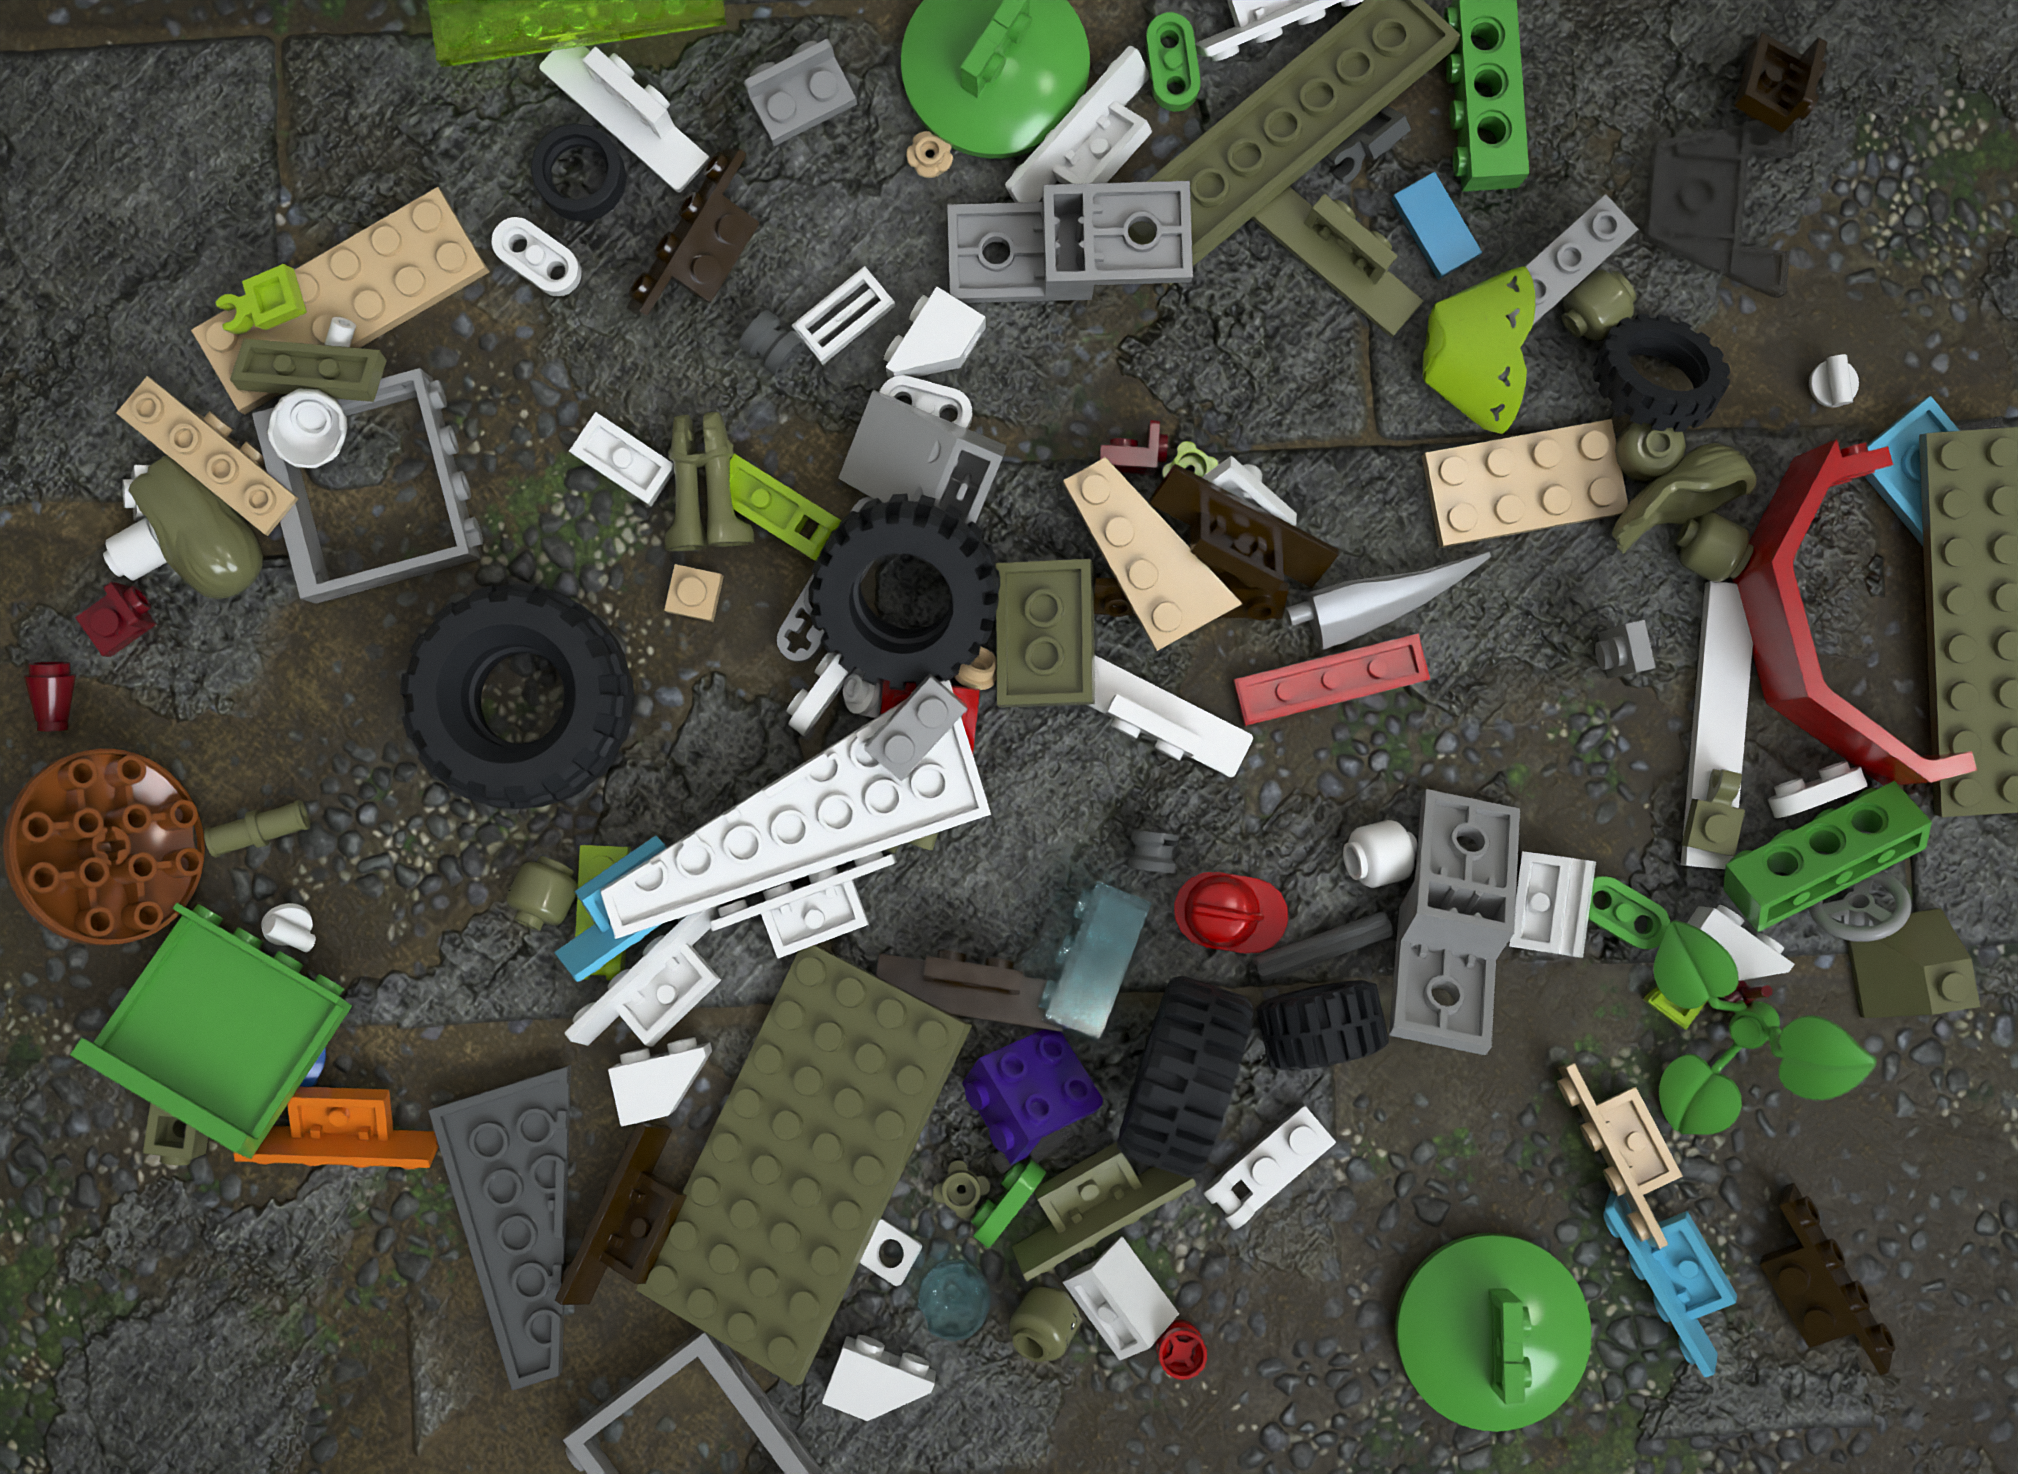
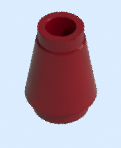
M70 662L29 663V675H24L34 718L37 722V731L68 730V720L70 718L76 674L71 673Z

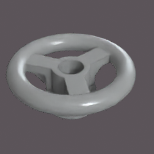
M1880 871L1856 883L1854 891L1848 893L1844 899L1824 904L1822 900L1808 907L1814 922L1827 933L1844 940L1866 942L1883 939L1901 929L1910 916L1912 905L1910 895L1905 886L1890 874ZM1873 883L1885 888L1894 897L1896 908L1893 914L1875 904L1874 897L1870 894Z

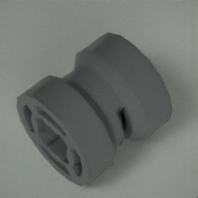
M765 310L747 327L738 345L750 356L760 355L764 368L775 377H779L794 363L802 352L806 341L795 331H786L784 328L780 329V319L770 310Z

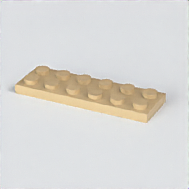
M436 187L295 269L294 271L307 311L306 314L267 330L256 327L253 324L246 333L233 334L223 330L222 324L230 322L235 318V308L231 311L224 310L191 331L237 410L247 414L280 394L238 390L231 382L230 377L243 339L324 345L332 318L342 317L356 325L350 348H360L488 274L489 270L444 193L439 187Z

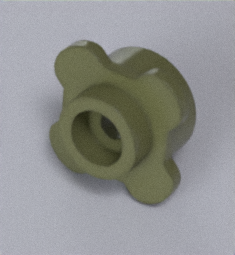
M955 1160L949 1164V1173L943 1182L937 1183L934 1186L933 1197L938 1203H945L949 1208L955 1210L958 1217L969 1218L974 1214V1206L979 1201L980 1196L986 1195L989 1192L990 1182L986 1176H977L968 1170L967 1164L964 1161ZM959 1185L966 1187V1191L962 1194L957 1191Z

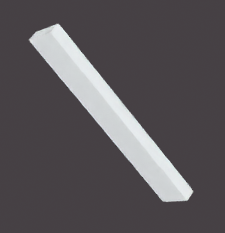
M1711 581L1705 583L1683 836L1691 800L1699 799L1706 801L1712 770L1723 769L1742 774L1753 641L1738 586L1734 583H1714ZM1740 789L1731 807L1739 808ZM1682 845L1681 865L1725 870L1726 864L1733 858V856Z

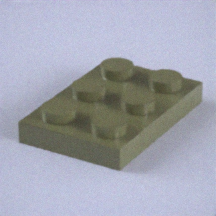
M1091 559L996 563V570H999L1000 573L999 602L996 611L997 705L1003 708L1095 704L1093 561Z

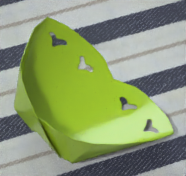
M1525 266L1504 271L1435 303L1428 317L1426 346L1423 352L1422 376L1424 382L1481 428L1502 435L1516 418L1526 385L1527 368L1520 347L1533 326L1535 317V289L1533 279ZM1514 276L1517 277L1515 284L1519 287V292L1507 287V284L1512 281ZM1518 308L1520 311L1515 316L1516 326L1512 328L1506 315L1513 313ZM1507 366L1510 367V373L1507 376L1510 382L1509 387L1502 380L1498 379V376L1505 371ZM1504 404V409L1498 413L1499 420L1495 421V417L1490 409Z

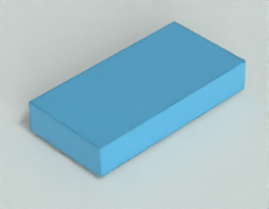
M1435 172L1393 195L1391 201L1438 280L1482 254L1477 242Z

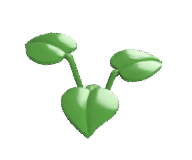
M1674 920L1667 926L1654 962L1655 981L1662 994L1669 1001L1686 1009L1698 1008L1708 1000L1709 1004L1715 1009L1735 1013L1729 1023V1032L1734 1042L1712 1067L1698 1055L1685 1054L1675 1059L1665 1069L1660 1081L1659 1098L1663 1114L1675 1131H1678L1680 1134H1715L1729 1128L1737 1120L1742 1108L1739 1088L1732 1079L1719 1073L1742 1048L1755 1049L1769 1040L1773 1056L1783 1059L1779 1067V1078L1783 1086L1792 1093L1810 1100L1830 1099L1848 1092L1863 1081L1875 1067L1877 1059L1865 1051L1843 1028L1826 1018L1812 1015L1801 1016L1791 1021L1781 1032L1778 1013L1769 1004L1757 1001L1746 1006L1741 1000L1734 1003L1718 999L1717 997H1725L1734 992L1739 983L1737 966L1732 956L1713 937L1693 925Z

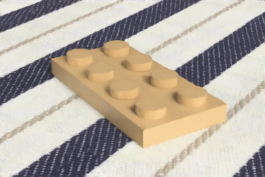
M1612 419L1424 453L1422 461L1439 548L1622 515L1628 506L1622 469L1617 462L1615 453L1616 439Z

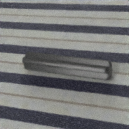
M1378 912L1256 956L1254 965L1259 978L1267 982L1391 937L1393 934L1392 925L1386 913Z

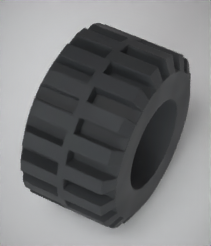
M1354 980L1305 988L1271 997L1256 1007L1267 1062L1271 1068L1292 1071L1339 1064L1372 1055L1389 1044L1377 984L1373 982Z

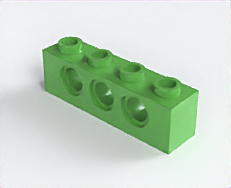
M1452 0L1450 6L1444 9L1443 19L1460 34L1459 46L1452 51V54H1448L1446 61L1448 83H1454L1455 100H1452L1450 104L1449 120L1451 129L1458 131L1459 147L1454 148L1453 152L1454 175L1461 176L1462 192L1518 188L1529 175L1517 0ZM1477 36L1485 39L1490 46V50L1476 48L1471 41V37ZM1474 83L1487 84L1492 89L1494 96H1481L1475 90ZM1477 130H1490L1495 135L1497 143L1487 144L1479 138Z
M1895 781L1879 789L1869 788L1859 794L1854 801L1836 810L1833 808L1827 809L1818 814L1812 822L1796 830L1787 829L1780 832L1770 843L1753 851L1744 850L1736 854L1726 864L1723 890L1753 928L1760 932L1926 849L1932 821ZM1818 851H1823V852H1827V853H1829V854H1828V855H1824V854H1820V853H1817V852H1818ZM1774 872H1783V873H1786V874H1788V875H1787V876H1780V875L1774 874Z

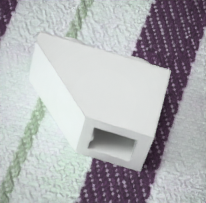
M936 287L930 298L923 295L916 303L909 317V320L914 323L905 337L897 335L888 347L884 356V360L888 362L886 365L887 375L889 378L900 375L917 378L961 368L986 329V317L939 287Z
M1718 905L1716 909L1698 906L1687 922L1706 932L1728 951L1737 966L1739 981L1787 973L1794 966V963L1781 955L1784 950L1782 945L1763 933L1758 932L1756 937L1741 927L1744 919L1725 906Z
M691 1037L668 1043L669 1052L650 1056L648 1048L621 1054V1063L608 1069L621 1127L669 1116L676 1110L712 1053L710 1042L697 1045L696 1038Z
M858 1335L857 1339L847 1336L826 1388L822 1404L869 1421L931 1393L935 1384L936 1371L929 1368L930 1363L917 1355L903 1353L902 1357L884 1351V1344L874 1338Z

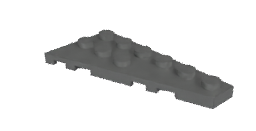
M571 1065L428 1110L512 1391L557 1377L563 1371L564 1305L557 1303L555 1298L562 1285V1276L566 1265Z

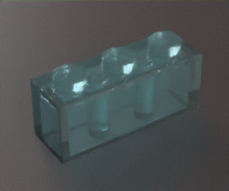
M1099 881L1092 887L1091 892L1082 890L1072 917L1080 919L1074 937L1065 934L1055 959L1056 962L1063 964L1056 982L1047 980L1038 1003V1007L1045 1009L1041 1021L1093 1042L1101 1039L1152 902Z

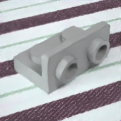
M828 39L819 43L817 41L806 42L797 47L791 57L777 64L768 62L758 66L750 73V77L743 82L748 97L773 146L857 105L856 97L834 56L833 47Z

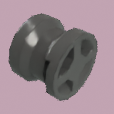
M1131 831V840L1135 847L1134 855L1128 859L1129 869L1175 873L1176 863L1172 859V851L1178 845L1179 835Z

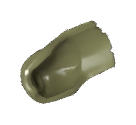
M1711 443L1696 447L1687 453L1672 471L1651 481L1631 500L1626 510L1615 523L1612 531V536L1617 542L1618 551L1624 554L1644 532L1655 525L1663 523L1685 524L1690 518L1697 520L1704 514L1712 512L1740 496L1750 495L1757 482L1752 466L1744 455L1730 446Z
M164 455L160 460L150 465L148 473L140 474L129 486V493L132 495L139 510L152 525L166 562L187 584L203 596L213 599L228 598L250 588L262 570L263 555L253 530L243 516L168 455Z

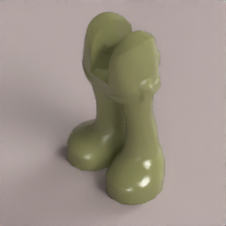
M711 411L704 414L703 433L705 451H696L694 427L688 414L674 416L671 448L668 452L669 460L673 461L676 480L675 518L665 534L666 551H694L706 549L708 545L714 547H734L755 543L752 526L738 519L734 513L730 491V458L734 454V446L728 440L727 430L720 412ZM705 467L707 483V534L701 522L697 468Z

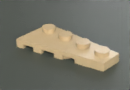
M1106 457L1063 480L1062 484L1155 652L1242 604L1206 564L1202 563L1196 555L1190 553V547Z

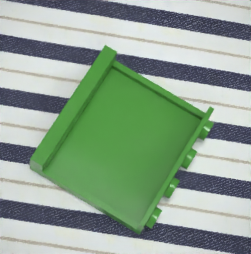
M176 903L173 909L182 916L96 1040L91 1042L81 1038L70 1055L226 1148L251 1159L346 1017L352 1005L339 997L344 988L328 978L318 974L313 982L299 973L304 965L278 950L272 958L258 950L263 941L245 930L237 927L232 935L218 927L223 918L207 908L197 904L193 911Z

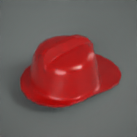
M1203 872L1190 878L1179 889L1174 903L1175 920L1180 931L1191 942L1207 948L1244 954L1260 953L1273 947L1283 937L1288 924V907L1282 894L1271 883L1252 877L1222 872Z

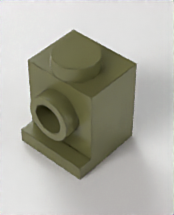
M150 1103L143 1153L159 1155L160 1162L163 1164L189 1165L192 1159L206 1154L208 1136L188 1124L184 1134L180 1129L181 1120Z

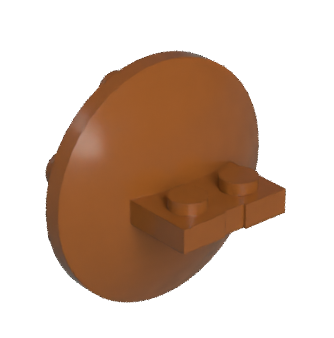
M93 749L71 754L52 762L36 773L25 784L9 812L4 831L3 849L6 871L14 892L26 910L39 923L66 939L89 945L103 946L123 944L148 937L161 930L179 915L173 907L176 903L186 907L193 896L202 874L205 843L202 823L197 808L185 788L169 771L149 758L136 753L118 749ZM193 825L195 826L197 836V849H195L193 841Z

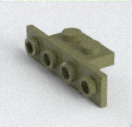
M1288 187L1251 218L1391 338L1423 303V300L1388 271L1398 257L1392 251L1390 242L1379 232L1373 230L1369 232L1355 220L1356 216L1352 209L1340 200L1335 199L1333 201L1324 193L1317 203L1312 206L1291 187Z
M1117 1142L1037 1186L1034 1190L1037 1200L1052 1224L1012 1246L1024 1278L1028 1281L1041 1273L1050 1271L1058 1263L1083 1249L1094 1246L1099 1240L1126 1225L1135 1223L1143 1215L1166 1202L1179 1198L1184 1192L1195 1187L1197 1184L1193 1177H1183L1154 1166L1137 1176L1128 1159L1117 1148Z

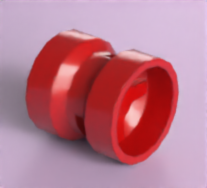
M1183 1319L1174 1320L1155 1342L1159 1362L1169 1376L1178 1380H1188L1197 1376L1204 1369L1207 1361V1349L1199 1329L1191 1322Z

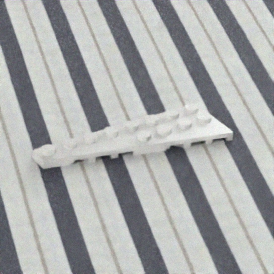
M938 680L953 693L950 680ZM901 702L601 888L600 893L616 939L991 815L961 717L901 782L864 750V745L903 703Z

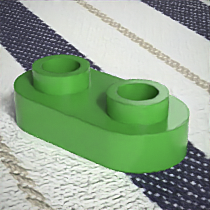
M1163 13L1155 17L1149 24L1145 45L1153 97L1162 108L1176 112L1189 108L1195 102L1200 89V73L1194 32L1190 22L1178 13ZM1164 37H1172L1177 42V45L1173 48H1166L1160 41ZM1176 82L1183 87L1184 91L1180 94H1172L1168 91L1167 86L1170 83Z
M1594 876L1588 921L1632 947L1653 949L1660 946L1667 926L1670 924V918L1665 909L1615 878ZM1598 891H1602L1606 896V903L1600 909L1596 908L1593 904V896ZM1642 915L1647 920V928L1644 932L1638 933L1635 930L1634 922L1637 917Z
M1032 1159L1028 1160L1025 1165L1020 1162L1014 1163L1000 1182L1006 1188L995 1203L987 1199L972 1218L971 1223L977 1227L972 1236L989 1248L1037 1188L1046 1174V1170Z

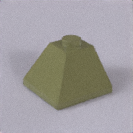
M1941 908L1911 912L1907 922L1901 929L1883 939L1866 942L1847 940L1861 1018L1934 1015L1980 1007L1972 958Z

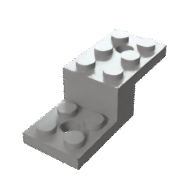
M1190 181L1043 185L1042 202L947 205L950 295L963 303L1092 300L1094 285L1189 283L1193 278ZM1136 222H1146L1154 228L1156 237L1149 244H1137L1128 235L1129 227ZM991 242H1001L1008 247L1010 255L1001 264H991L983 257V249Z
M1426 789L1423 794L1420 807L1415 881L1399 907L1389 1027L1390 1036L1485 1056L1491 1049L1496 959L1513 936L1515 927L1520 808ZM1466 836L1473 839L1479 847V851L1470 852L1463 849L1459 845L1457 837ZM1440 988L1448 991L1454 999V1005H1440L1434 1000L1431 990Z

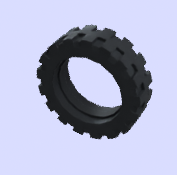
M1648 314L1636 315L1634 320H1631L1629 317L1619 321L1617 327L1613 326L1594 360L1593 366L1596 367L1593 371L1594 382H1599L1600 384L1598 388L1600 395L1604 399L1609 398L1612 401L1611 407L1619 414L1625 412L1630 415L1629 420L1639 425H1642L1643 422L1651 424L1652 429L1658 431L1673 428L1674 432L1686 431L1690 425L1693 428L1701 426L1706 418L1709 419L1729 386L1730 379L1727 377L1730 373V367L1728 363H1723L1722 358L1724 354L1718 346L1713 347L1709 343L1711 339L1703 332L1697 334L1691 330L1692 326L1683 321L1675 323L1670 321V317L1664 315L1650 318ZM1637 354L1650 355L1669 361L1684 372L1692 382L1694 389L1678 391L1655 385L1635 370L1629 362L1628 356Z

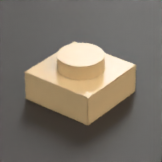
M675 564L664 611L714 622L724 576L714 572Z

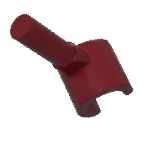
M1741 980L1736 990L1723 997V999L1734 1003L1741 1000L1747 1006L1755 1001L1756 998L1770 997L1772 995V988L1768 985L1751 987L1744 980ZM1728 1011L1731 1015L1735 1014L1732 1011Z

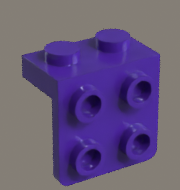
M1045 1029L980 1057L962 1082L968 1103L974 1110L979 1112L989 1128L992 1143L1000 1152L1004 1153L1010 1165L1025 1159L1042 1137L1098 1111L1103 1104L1101 1094L1062 1032Z

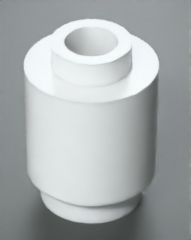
M147 518L106 539L107 551L103 553V556L109 568L118 577L125 575L134 581L167 563L163 557L156 533Z

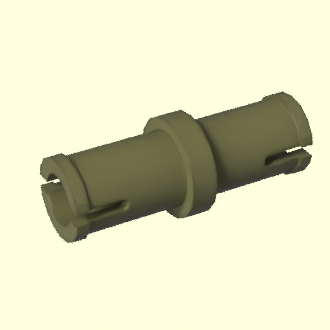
M297 800L294 803L265 812H260L258 809L248 811L245 814V818L216 827L205 828L204 839L211 856L216 858L222 854L252 845L256 848L269 845L271 839L301 830L310 829V819L304 803Z

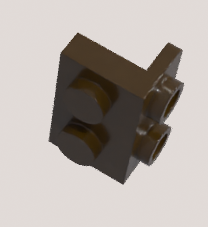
M1762 32L1750 45L1734 107L1743 111L1748 117L1759 120L1781 133H1784L1797 118L1804 120L1811 113L1819 98V94L1815 91L1817 83L1827 65L1823 61L1827 41L1818 37L1803 54H1800Z

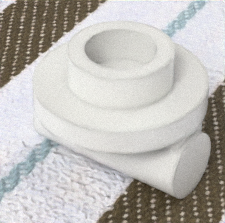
M1846 354L1828 357L1827 361L1819 364L1812 371L1809 379V389L1813 398L1821 405L1831 408L1853 403V398L1859 387L1858 375L1855 369L1848 364Z
M857 668L846 679L843 686L846 707L852 713L877 718L881 710L884 679L878 678L876 686L862 681L865 672Z
M288 903L276 906L269 910L262 919L261 928L263 935L273 944L290 945L303 952L310 951L315 944L316 937L310 933L313 924L310 912L301 905Z

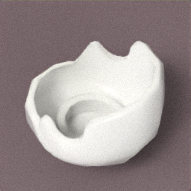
M296 389L280 398L274 407L267 429L268 440L277 456L294 467L317 468L333 460L339 454L347 432V417L344 415V409L338 401L319 389Z

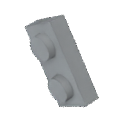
M1645 620L1627 623L1598 633L1600 642H1596L1595 645L1596 658L1600 668L1606 670L1608 679L1656 668Z
M929 673L864 745V750L902 782L965 713L967 705Z

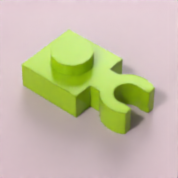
M285 264L242 281L245 295L239 297L233 294H225L215 301L217 307L226 311L236 308L235 318L230 322L222 324L223 330L233 334L246 333L253 324L256 327L267 330L307 313L294 268Z

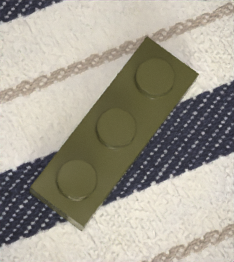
M243 339L230 380L238 390L289 394L296 389H319L335 399L374 402L387 360L380 350Z

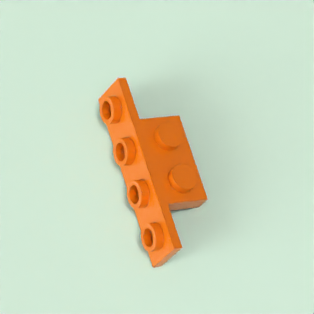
M299 1086L287 1104L290 1126H273L251 1159L235 1152L233 1155L234 1161L256 1162L258 1164L298 1163L307 1166L327 1164L352 1165L357 1168L386 1166L417 1169L430 1168L439 1145L434 1131L393 1130L390 1091L388 1089Z

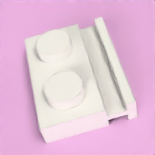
M1522 851L1516 894L1515 927L1509 946L1583 958L1596 862Z

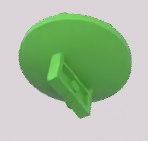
M923 0L908 24L902 43L901 72L907 99L917 118L928 131L950 144L953 149L976 157L990 159L1009 158L1036 150L1044 141L1046 135L1063 120L1076 105L1079 98L1085 94L1090 68L1088 40L1077 13L1067 0Z
M1479 1233L1458 1238L1441 1246L1422 1261L1413 1272L1401 1294L1395 1322L1396 1345L1401 1364L1408 1379L1419 1395L1434 1410L1447 1419L1472 1429L1509 1431L1534 1424L1550 1415L1568 1399L1580 1382L1591 1348L1592 1331L1590 1315L1584 1295L1576 1280L1565 1266L1549 1252L1526 1239L1513 1235Z

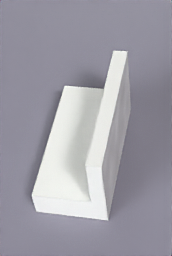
M1122 1236L1117 1238L1096 1261L1073 1271L1062 1282L1119 1360L1150 1349L1179 1315L1173 1304Z

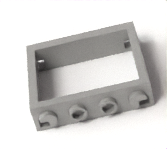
M418 368L381 378L374 402L346 399L336 400L344 409V415L348 416L418 397L457 546L338 579L329 580L300 467H294L279 458L268 440L267 429L274 408L252 413L267 473L299 498L280 523L300 599L317 604L481 559L477 545L483 544L482 532L476 518L469 517L465 500L471 498L470 487L464 472L457 471L453 454L459 453L458 442L450 425L445 426L441 408L447 407L445 393L439 380L433 381V378L422 369Z
M701 1329L575 1424L563 1439L567 1446L565 1449L567 1457L577 1470L581 1472L585 1470L587 1474H619L592 1436L698 1356L785 1474H825L732 1348Z

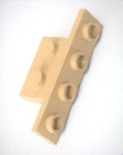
M148 376L116 412L122 419L267 536L299 499L267 473L263 454L258 448L247 441L240 446L229 437L230 433L234 430L231 426L210 411L204 417L187 408Z
M1575 1063L1559 1067L1558 1070L1563 1077L1557 1081L1559 1089L1570 1107L1578 1106L1586 1122L1580 1125L1582 1134L1594 1152L1601 1151L1609 1166L1603 1170L1604 1176L1617 1197L1624 1195L1632 1211L1626 1217L1635 1236L1640 1242L1647 1240L1650 1246L1658 1249L1669 1245L1643 1195L1682 1177V1174L1637 1088L1631 1087L1596 1104Z

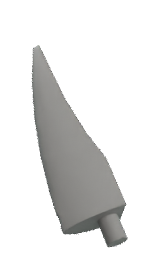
M1490 551L1416 572L1342 581L1301 594L1303 602L1285 608V615L1290 626L1309 621L1321 650H1325L1331 646L1360 637L1424 605L1458 583L1491 557Z

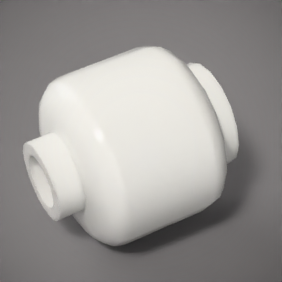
M1385 820L1359 827L1351 833L1348 843L1343 848L1344 863L1349 875L1353 879L1359 880L1363 885L1370 888L1403 881L1412 874L1418 843L1415 836L1411 832H1407L1397 821Z

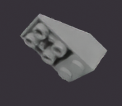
M873 390L838 479L873 499L879 498L882 503L889 502L892 494L907 493L908 501L919 502L921 495L936 498L934 506L946 510L949 504L962 511L959 519L967 525L971 521L976 523L1007 445Z

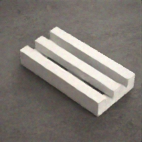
M864 266L791 326L806 341V346L823 365L893 309L895 302ZM864 283L868 285L869 289L811 335L807 330ZM878 297L880 302L823 348L820 346L823 340Z

